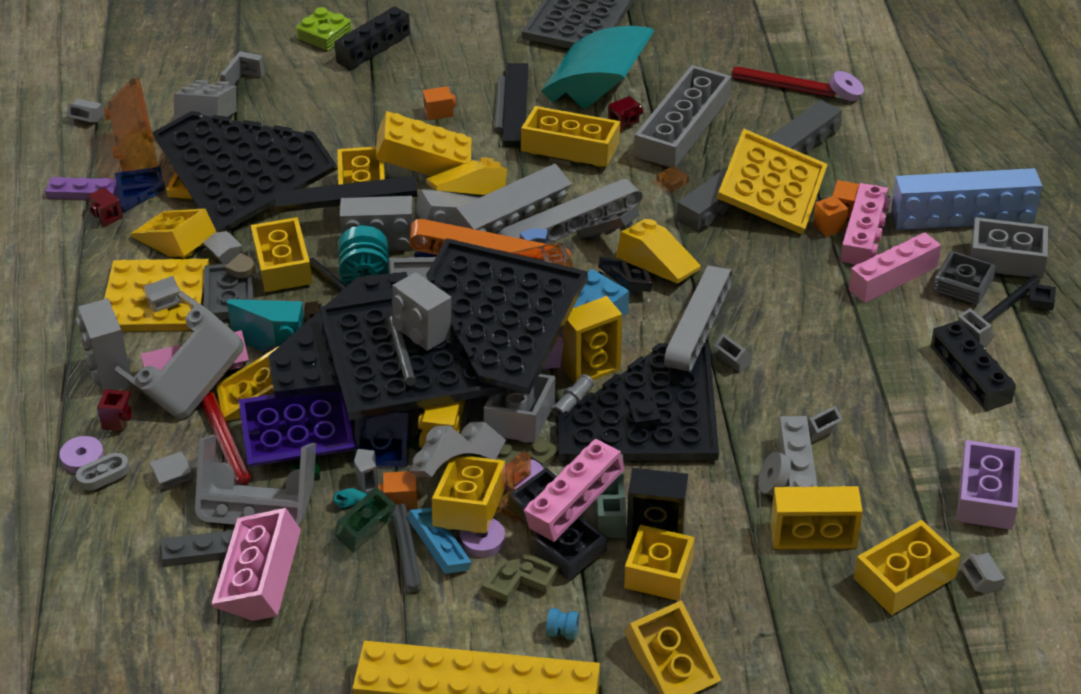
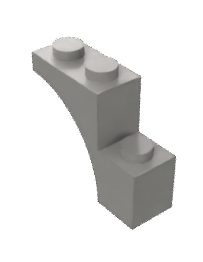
M470 422L463 428L461 434L450 425L434 426L428 432L426 442L421 451L415 455L414 463L409 472L416 477H432L445 461L459 454L496 460L506 440L485 422Z

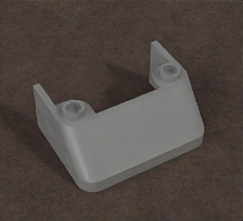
M180 291L179 297L191 308L186 317V324L194 331L161 371L154 366H146L135 377H132L119 366H116L114 369L132 387L176 419H184L194 411L244 349V342L235 332L207 308Z
M209 435L199 439L195 512L199 519L205 522L236 524L237 518L286 508L298 526L303 522L314 486L316 443H310L301 448L300 469L294 470L288 475L286 489L234 485L235 473L233 468L227 463L215 462L216 435Z

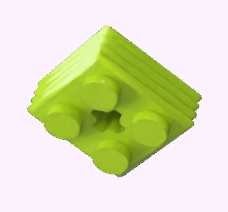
M319 7L309 17L302 19V22L295 27L297 29L296 32H298L296 33V38L328 51L334 46V41L352 31V23H350L352 20L344 17L342 14H335L327 11L324 7Z

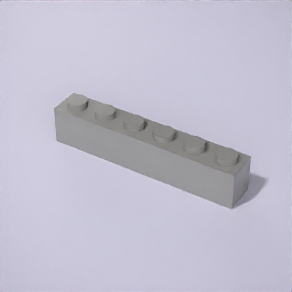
M553 164L458 207L448 223L450 225L495 233L504 225H512L523 216L527 218L538 209L544 210L555 201L561 202L567 197V191L572 183L559 167Z

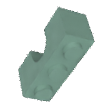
M623 471L596 499L597 529L607 538H626V504Z

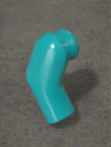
M348 488L335 492L333 502L339 508L359 505L370 510L375 503V497L357 489Z

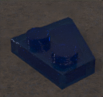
M161 167L115 173L122 213L164 190Z

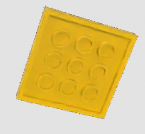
M743 128L716 198L799 234H803L828 164Z
M209 259L113 260L104 299H109L121 331H192L186 324V317L191 308L184 301L154 313L148 304L143 288L145 285L173 276L180 291L203 306L204 266L209 265Z

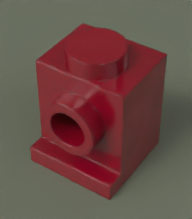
M631 96L608 104V119L620 121V133L624 132V128L639 123L640 115L643 114L641 104Z
M105 187L88 195L89 210L94 217L100 219L101 226L106 227L123 218L120 199Z
M104 389L97 406L102 430L123 431L127 427V421H130L132 414L131 406L128 405L131 396L130 391Z

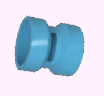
M550 608L546 623V636L555 638L561 635L566 640L575 641L578 634L580 612L570 611L562 613L560 609Z

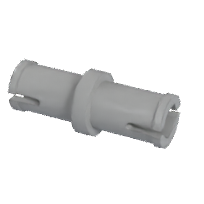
M583 374L572 387H568L563 392V397L551 408L553 415L559 419V415L564 411L570 412L577 406V402L594 386L592 378Z

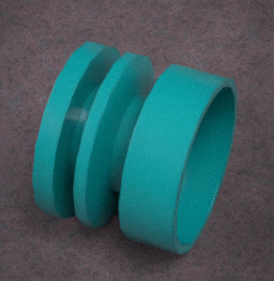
M361 225L346 230L340 236L338 241V273L346 286L357 277L389 274L388 242L386 236L380 230L372 226Z

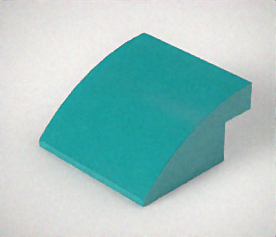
M617 26L602 29L581 38L569 49L541 92L553 103L564 93H567L585 110L625 78L654 33V30L649 27Z

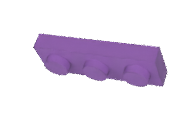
M51 177L45 193L47 199L88 200L89 194L105 187L116 196L119 182L118 179Z

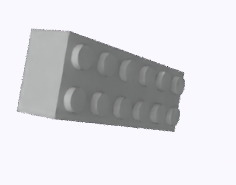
M691 65L636 132L634 156L675 169L730 98L731 76Z

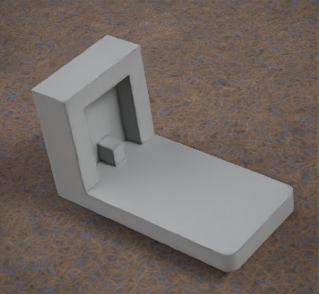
M239 51L226 69L221 72L220 81L229 82V85L233 86L242 74L262 78L265 74L263 56Z

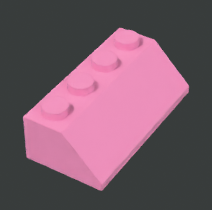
M286 508L237 518L211 603L214 608L252 621L278 616L301 532L300 527Z

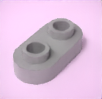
M111 453L83 465L76 472L79 487L88 491L95 490L124 477L130 469L128 459L122 453Z

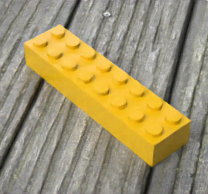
M364 641L352 690L353 694H598L600 663Z

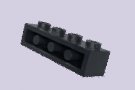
M394 6L334 41L336 63L352 70L411 35L409 13Z
M960 320L933 328L930 347L985 412L1012 403L1016 389L1014 380L1000 367V364L991 357L985 347L976 340L971 331Z

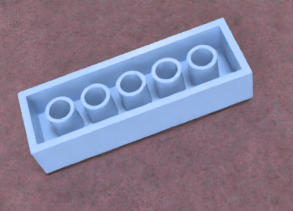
M1035 168L896 176L890 213L896 230L974 226L975 217L1019 223H1034L1042 184Z

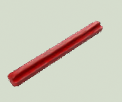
M734 66L732 71V78L832 98L836 95L828 83Z
M209 392L201 401L202 407L227 463L234 470L236 483L238 485H247L251 478L249 470L215 395Z

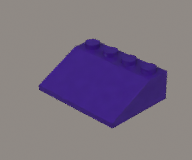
M341 391L275 399L274 394L239 399L248 467L300 459L301 448L310 443H316V456L355 450L351 423L348 420Z

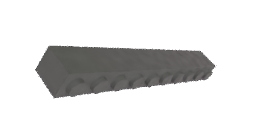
M820 100L767 139L805 154L840 129L842 110ZM728 166L677 202V221L699 232L734 206L716 198Z

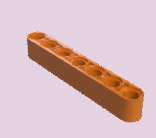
M417 219L410 226V246L416 251L437 255L448 238L572 268L571 251L564 247L425 219Z

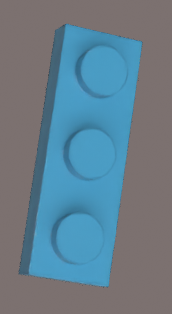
M432 508L410 510L407 519L444 574L468 571L472 562L450 530L432 526Z

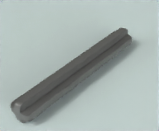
M403 503L399 505L394 504L391 508L406 590L409 593L420 592L422 589L410 524L407 519V509Z

